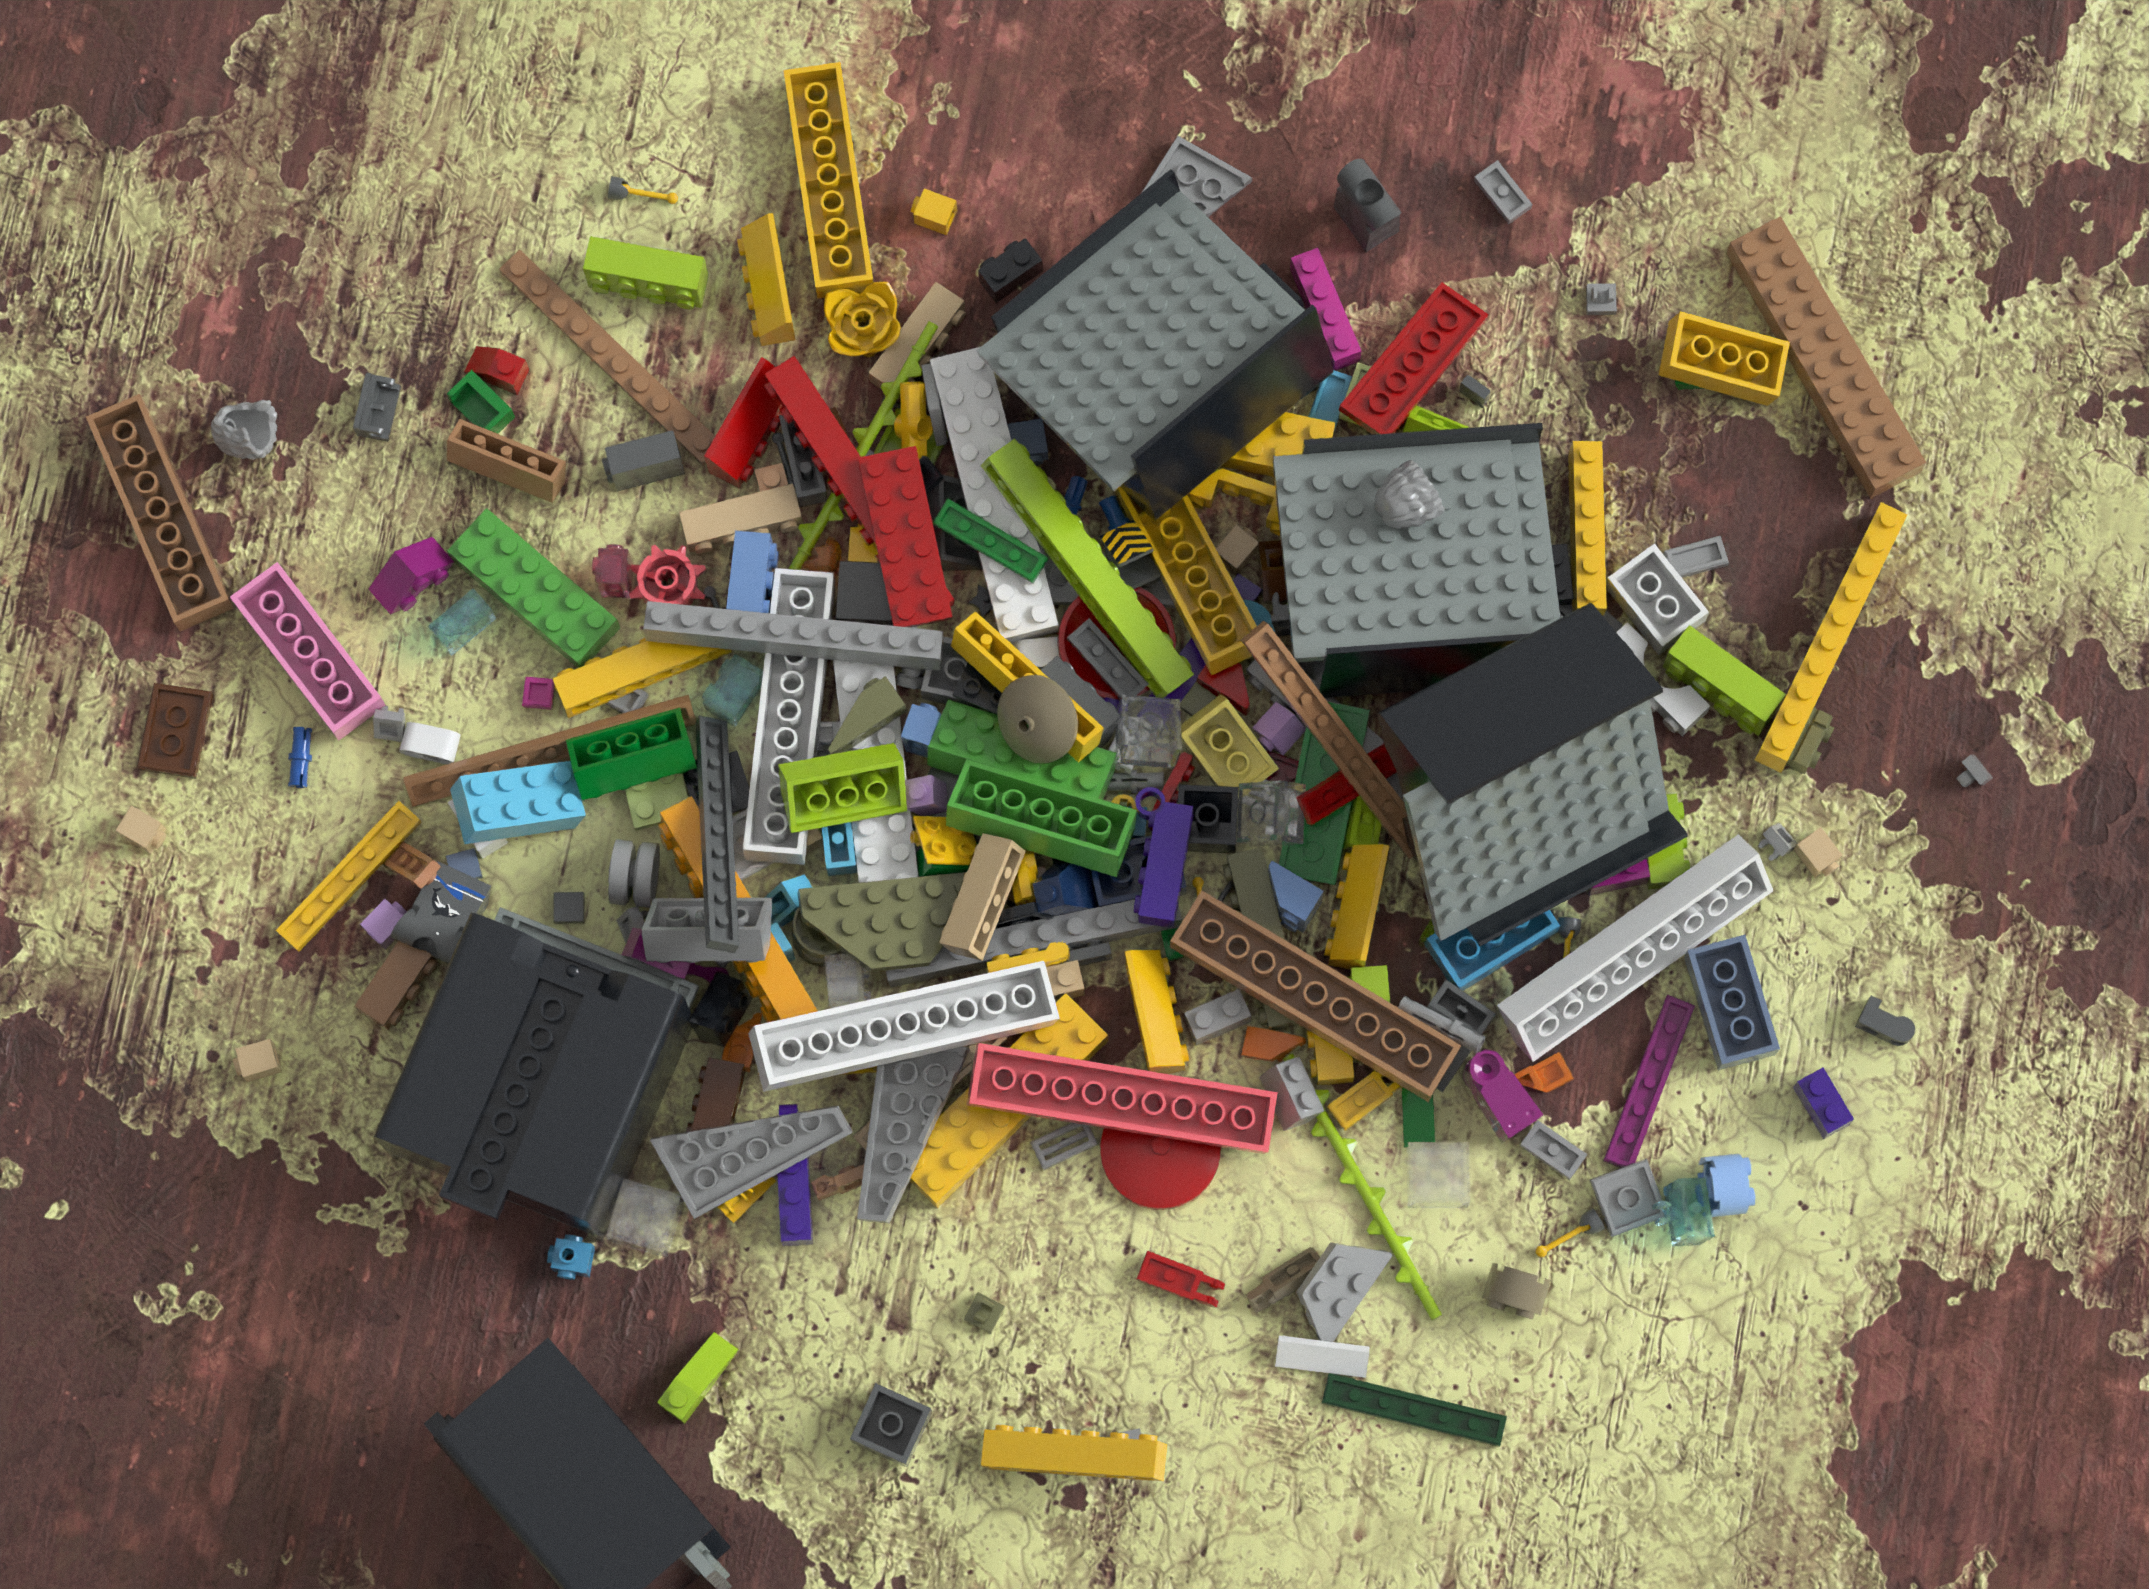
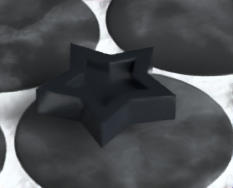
M978 584L977 596L970 600L968 604L979 608L984 618L993 609L988 590Z

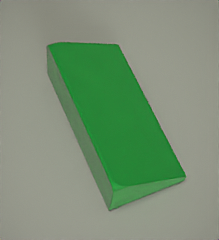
M1402 1087L1404 1148L1434 1147L1433 1095L1429 1102Z

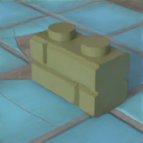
M1815 707L1813 708L1785 766H1789L1791 769L1802 774L1806 773L1808 767L1815 768L1822 754L1817 749L1821 741L1828 742L1835 728L1830 726L1833 719L1832 715L1817 710Z

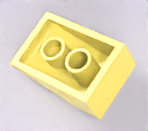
M1221 694L1174 730L1216 786L1239 787L1238 800L1279 769L1229 700Z

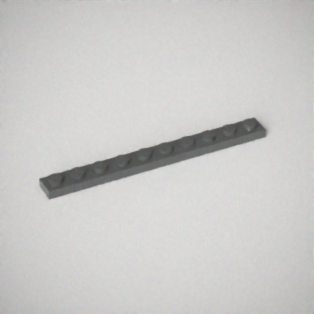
M699 715L695 727L706 948L736 953L739 947L727 721Z

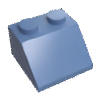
M1271 861L1268 873L1279 918L1282 920L1281 925L1292 932L1299 930L1304 933L1322 903L1323 890Z

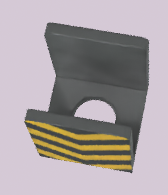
M1134 520L1100 535L1108 561L1116 565L1120 573L1119 576L1126 585L1136 589L1161 577L1160 570L1149 555L1153 552V547Z

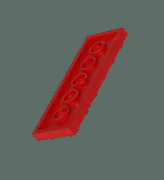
M1441 282L1340 404L1339 411L1373 435L1395 433L1487 321L1489 314Z
M916 446L858 457L893 626L912 628L951 620L952 612Z

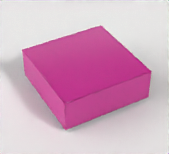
M525 676L522 706L524 708L552 710L555 692L553 679Z

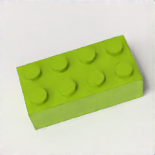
M592 236L589 239L583 265L588 287L592 288L594 292L608 294L609 291L616 292L628 299H637V296L644 297L655 304L671 302L676 303L680 308L688 310L694 309V307L702 308L709 277L704 257Z
M1690 625L1670 649L1663 664V668L1666 669L1665 673L1671 679L1690 685L1703 699L1706 698L1712 702L1714 709L1725 717L1730 715L1737 720L1738 726L1748 734L1755 733L1759 736L1778 711L1786 696L1784 692Z

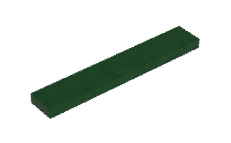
M1331 1373L1328 1374L1322 1404L1498 1447L1501 1445L1507 1418L1504 1415Z

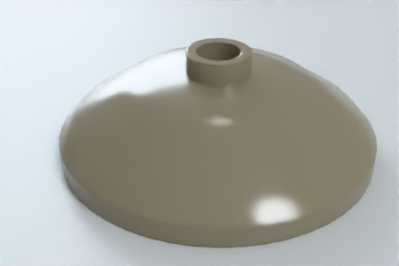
M1027 675L1014 680L1003 691L998 704V724L1006 743L1016 754L1030 762L1043 764L1056 761L1069 752L1077 736L1078 719L1071 698L1059 684L1041 675Z

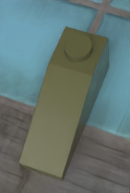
M886 676L880 680L874 678L863 687L864 691L858 696L828 748L829 755L847 752L907 712L906 704Z

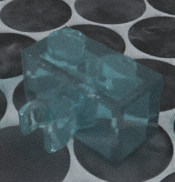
M1705 1177L1677 1179L1663 1188L1665 1201L1652 1205V1209H1661L1664 1212V1218H1658L1654 1222L1657 1226H1664L1669 1223L1672 1247L1701 1245L1715 1237Z

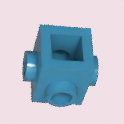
M565 1235L564 1239L556 1238L555 1245H550L547 1263H551V1269L554 1272H558L557 1277L575 1280L576 1275L590 1278L595 1251L593 1244L582 1242L583 1238L575 1235ZM570 1254H574L571 1260H566Z

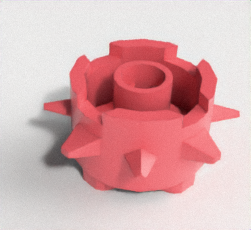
M656 545L651 546V556H647L641 565H631L630 567L637 575L638 586L629 594L631 599H643L646 604L647 601L691 605L695 599L705 598V594L698 589L697 578L706 571L705 565H692L688 557H686V546L684 545L677 551L670 549L661 551ZM669 578L673 580L671 585L663 586L662 582L664 580L668 582Z

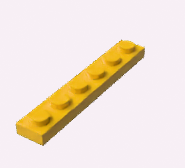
M398 801L276 929V932L300 952L399 845L422 823L421 820Z

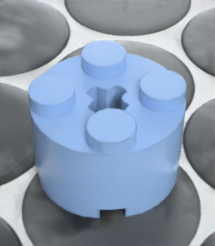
M1740 1154L1702 1157L1699 1160V1165H1704L1703 1173H1698V1191L1702 1207H1708L1710 1210L1705 1213L1707 1217L1746 1214L1749 1206L1755 1205L1754 1189L1752 1187L1749 1188L1748 1175H1751V1163L1748 1157L1742 1158Z

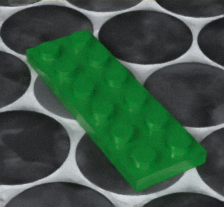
M1328 702L1363 748L1371 710ZM1306 727L1279 865L1305 880L1336 885L1353 800L1315 824H1307L1296 797L1340 770Z

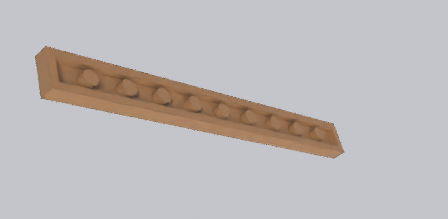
M519 249L499 268L500 273L664 430L667 432L673 430L676 441L702 466L706 464L704 455L715 435Z
M1262 621L1241 639L1242 643L1403 854L1411 859L1413 856L1408 847L1402 818L1407 816L1404 802L1270 625Z
M685 695L403 777L412 807L452 796L450 788L460 776L571 761L566 739L676 708L681 709L686 727L695 725L696 718L689 695Z

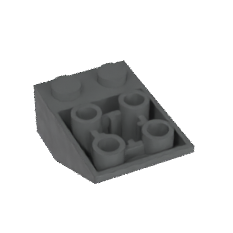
M1445 980L1427 1006V1008L1452 1021H1461L1463 1023L1462 1026L1480 1035L1486 1032L1496 1015L1493 1011L1447 980ZM1461 1046L1457 1056L1437 1087L1439 1091L1443 1093L1471 1053V1050Z

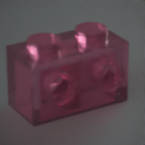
M609 544L606 545V548H598V557H593L592 574L595 575V582L603 598H630L629 594L632 592L633 581L631 565H633L628 549H624L622 545Z

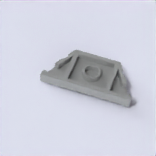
M1330 1242L1297 1290L1300 1302L1306 1308V1317L1309 1324L1314 1326L1318 1340L1328 1342L1335 1340L1393 1256L1390 1252Z

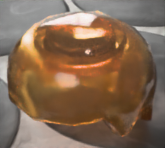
M828 536L826 545L815 548L818 558L812 557L809 560H805L801 570L836 572L842 560V549L837 539Z

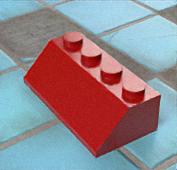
M763 357L760 358L704 455L708 472L737 488H740L743 481L747 483L750 480L755 469L752 465L756 458H762L768 448L769 442H767V439L771 432L776 433L781 426L779 415L782 414L779 409L782 408V405L777 398L772 400L763 386L767 383L765 381V373L775 368V366Z

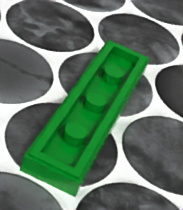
M948 498L933 521V525L996 561L1034 584L1048 561V557Z

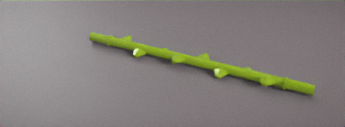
M928 321L915 346L912 345V351L895 381L882 383L881 389L885 399L869 427L854 428L852 433L859 444L856 450L861 457L866 456L882 426L894 425L896 416L892 408L900 396V383L908 382L909 378L921 377L923 375L918 362L922 355L926 354L925 350L939 327L936 324ZM831 491L815 522L799 525L798 529L805 540L801 547L797 548L799 551L788 569L801 570L807 558L811 557V551L828 521H842L844 519V515L838 506L842 498L841 495L835 497Z
M1292 1053L1284 1057L1283 1060L1285 1062L1296 1057ZM1315 1089L1324 1112L1316 1117L1317 1122L1311 1130L1312 1136L1327 1137L1345 1167L1339 1182L1341 1184L1355 1185L1373 1217L1366 1231L1369 1235H1383L1401 1266L1395 1277L1397 1283H1411L1415 1290L1414 1294L1418 1295L1431 1320L1442 1316V1313L1428 1290L1429 1286L1425 1285L1407 1254L1413 1239L1411 1237L1397 1236L1379 1204L1386 1190L1384 1187H1369L1351 1155L1357 1145V1141L1355 1139L1341 1138L1324 1108L1330 1092L1328 1090Z

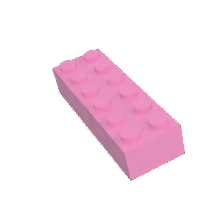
M278 562L230 596L237 609L338 741L372 717L376 709L381 710L386 706L381 696Z

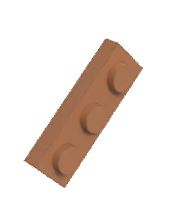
M404 841L384 862L391 871L420 889L433 882L437 876V871L441 868L435 860Z

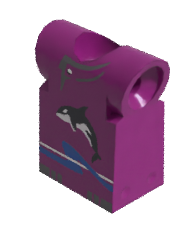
M1492 1050L1480 1051L1464 1065L1462 1079L1471 1090L1475 1101L1501 1143L1543 1116L1538 1106L1513 1072L1507 1068L1503 1058L1497 1052Z

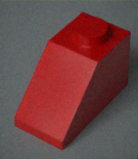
M476 346L464 373L468 374L472 370L484 382L518 395L529 372V367L526 359L500 348Z
M1236 663L1211 675L1205 665L1197 677V683L1217 697L1220 694L1226 697L1237 711L1247 716L1250 712V702L1242 665Z

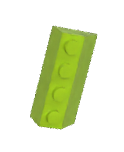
M895 743L778 764L780 790L791 833L907 811L904 762Z

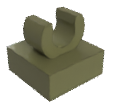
M978 1292L964 1321L991 1334L1005 1306Z

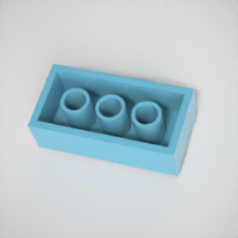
M571 761L460 776L450 788L464 844L574 829L586 816Z

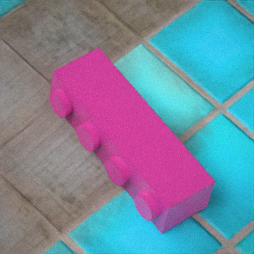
M1315 248L1292 257L1290 271L1306 308L1314 305L1317 309L1333 370L1337 371L1360 362L1361 348L1319 249Z

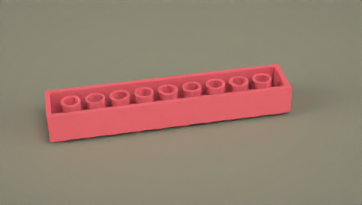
M978 1043L975 1049L967 1105L1265 1154L1269 1152L1278 1092Z

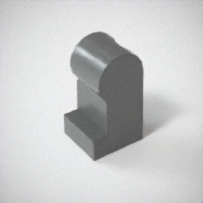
M1871 995L1855 1027L1892 1045L1903 1046L1907 1044L1915 1033V1025L1912 1020L1905 1016L1896 1017L1880 1009L1879 1006L1882 1000Z

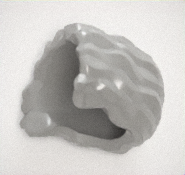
M260 400L254 403L243 402L237 405L224 406L220 408L211 422V433L214 442L222 452L236 458H248L251 460L264 458L273 449V443L277 439V424L275 423L277 413L275 408L271 406L270 400Z
M1408 460L1402 463L1399 468L1393 469L1375 495L1377 513L1380 514L1386 525L1397 529L1420 526L1428 520L1439 517L1445 511L1438 491L1428 480V477L1424 475L1423 469L1413 460Z

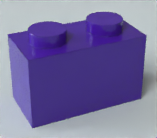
M1824 1067L1797 1081L1793 1089L1823 1139L1849 1126L1854 1120Z

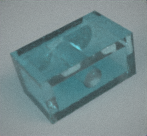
M473 588L428 627L432 635L452 656L491 624L496 617L493 610Z
M734 654L731 660L726 659L718 672L720 677L715 684L710 683L702 696L705 699L703 701L705 709L720 719L727 721L733 727L737 725L759 692L763 677V670L737 654Z

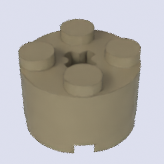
M1492 1263L1482 1298L1487 1299L1486 1306L1504 1311L1505 1305L1517 1309L1516 1315L1532 1320L1535 1314L1541 1315L1551 1280L1545 1278L1544 1284L1537 1282V1275L1507 1266L1504 1267L1503 1272L1498 1271V1264Z

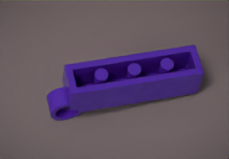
M1146 787L1137 794L1135 804L1138 815L1149 821L1148 827L1153 828L1151 839H1145L1143 856H1148L1147 866H1141L1138 884L1143 885L1142 895H1136L1133 913H1138V921L1141 924L1174 928L1194 815L1193 806L1165 802L1164 794L1159 789ZM1152 796L1156 797L1161 804L1155 811H1146L1140 805L1142 800Z
M798 1104L779 1105V1116L798 1112ZM809 1157L777 1174L780 1234L783 1246L813 1245Z

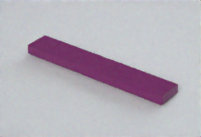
M1670 995L1666 996L1603 1159L1604 1162L1619 1168L1636 1162L1695 1005Z

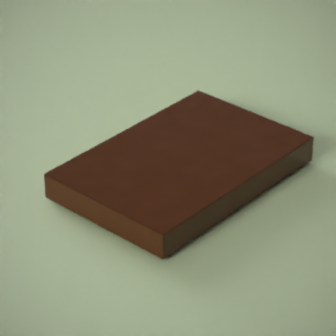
M154 683L137 763L138 770L196 779L213 698L212 691Z

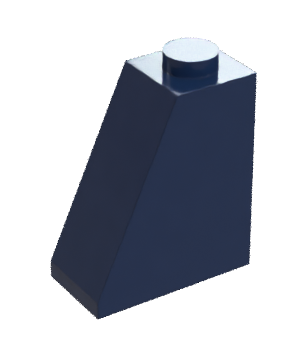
M1058 860L1033 883L1038 913L1059 916L1098 907L1090 869Z

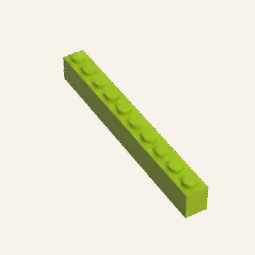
M1014 438L989 456L980 465L1127 660L1148 683L1147 686L1159 701L1191 678L1194 673L1191 671L1189 661L1184 656L1178 654L1173 647V641L1170 636L1159 629L1153 614L1148 609L1143 608L1137 600L1138 597L1135 590L1124 583L1119 576L1120 573L1116 565L1105 558L1099 543L1094 538H1090L1083 529L1084 525L1081 519L1071 513L1066 506V501L1062 494L1052 488L1048 483L1046 473L1040 467H1036L1030 459L1027 448L1023 444H1019Z

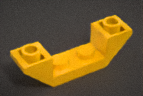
M1222 468L1213 472L1187 494L1193 507L1203 509L1204 506L1211 508L1218 487L1222 488V491L1227 495L1238 497L1240 494L1249 497L1252 503L1260 506L1269 504L1271 508L1266 519V527L1270 528V532L1280 536L1276 489L1273 485Z

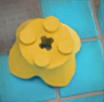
M888 282L869 284L861 293L843 288L826 293L824 313L826 320L831 326L828 342L834 352L845 356L864 355L872 357L877 352L884 351L892 346L899 338L901 326L900 322L896 319L897 298ZM869 320V324L867 326H859L860 322L863 321L864 323H866V321Z

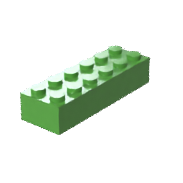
M487 508L447 550L456 565L577 668L585 666V662L594 658L620 629L618 620Z
M948 699L928 745L927 765L960 775L964 763L968 759L1103 800L1115 772L1117 753L1096 747L1079 763L1069 753L1050 763L1030 762L1016 754L1006 743L999 728L998 715Z
M966 759L947 804L946 826L978 836H982V833L1010 839L1025 850L1117 877L1135 831L1137 810Z

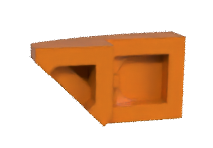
M756 1013L752 1019L740 1026L737 1025L723 1050L721 1060L744 1064L745 1071L750 1073L754 1053L748 1033L755 1025L761 1024L762 1013Z
M1247 1026L1241 1055L1245 1058L1271 1062L1278 1060L1281 1062L1286 1057L1285 1055L1293 1049L1306 1044V1039L1289 1033Z
M1560 1052L1514 1074L1521 1085L1546 1093L1574 1080Z

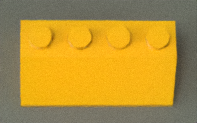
M769 213L742 227V238L737 239L740 256L745 255L747 265L742 266L744 283L750 282L752 291L751 293H746L749 310H755L756 320H751L754 338H760L761 346L796 340L774 215Z
M1353 845L1351 853L1345 852L1342 870L1348 871L1346 882L1339 881L1336 898L1342 899L1340 910H1333L1330 927L1336 928L1334 939H1327L1324 956L1330 957L1328 964L1330 966L1349 970L1354 967H1365L1389 845Z
M1160 950L1125 951V966L1148 1071L1163 1074L1185 1071L1184 1062L1189 1061L1186 1044L1180 1045L1178 1033L1183 1032L1180 1015L1174 1016L1172 1004H1176L1177 1000L1174 987H1168L1166 975H1171L1167 957H1161Z

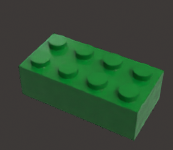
M680 708L566 739L573 773L582 800L598 798L603 794L617 790H626L631 786L645 782H654L663 777L683 774L688 770L697 768Z

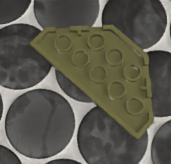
M966 872L802 888L797 892L801 920L810 928H815L827 937L826 940L846 954L847 952L860 962V965L868 972L929 966L943 948V945L939 943L942 930L947 924L953 903L959 894Z

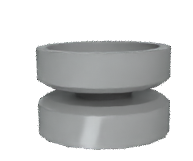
M621 839L615 841L608 878L610 904L626 905L630 900L633 889V900L636 907H651L652 901L656 897L660 866L659 843L642 842L636 856L633 841Z

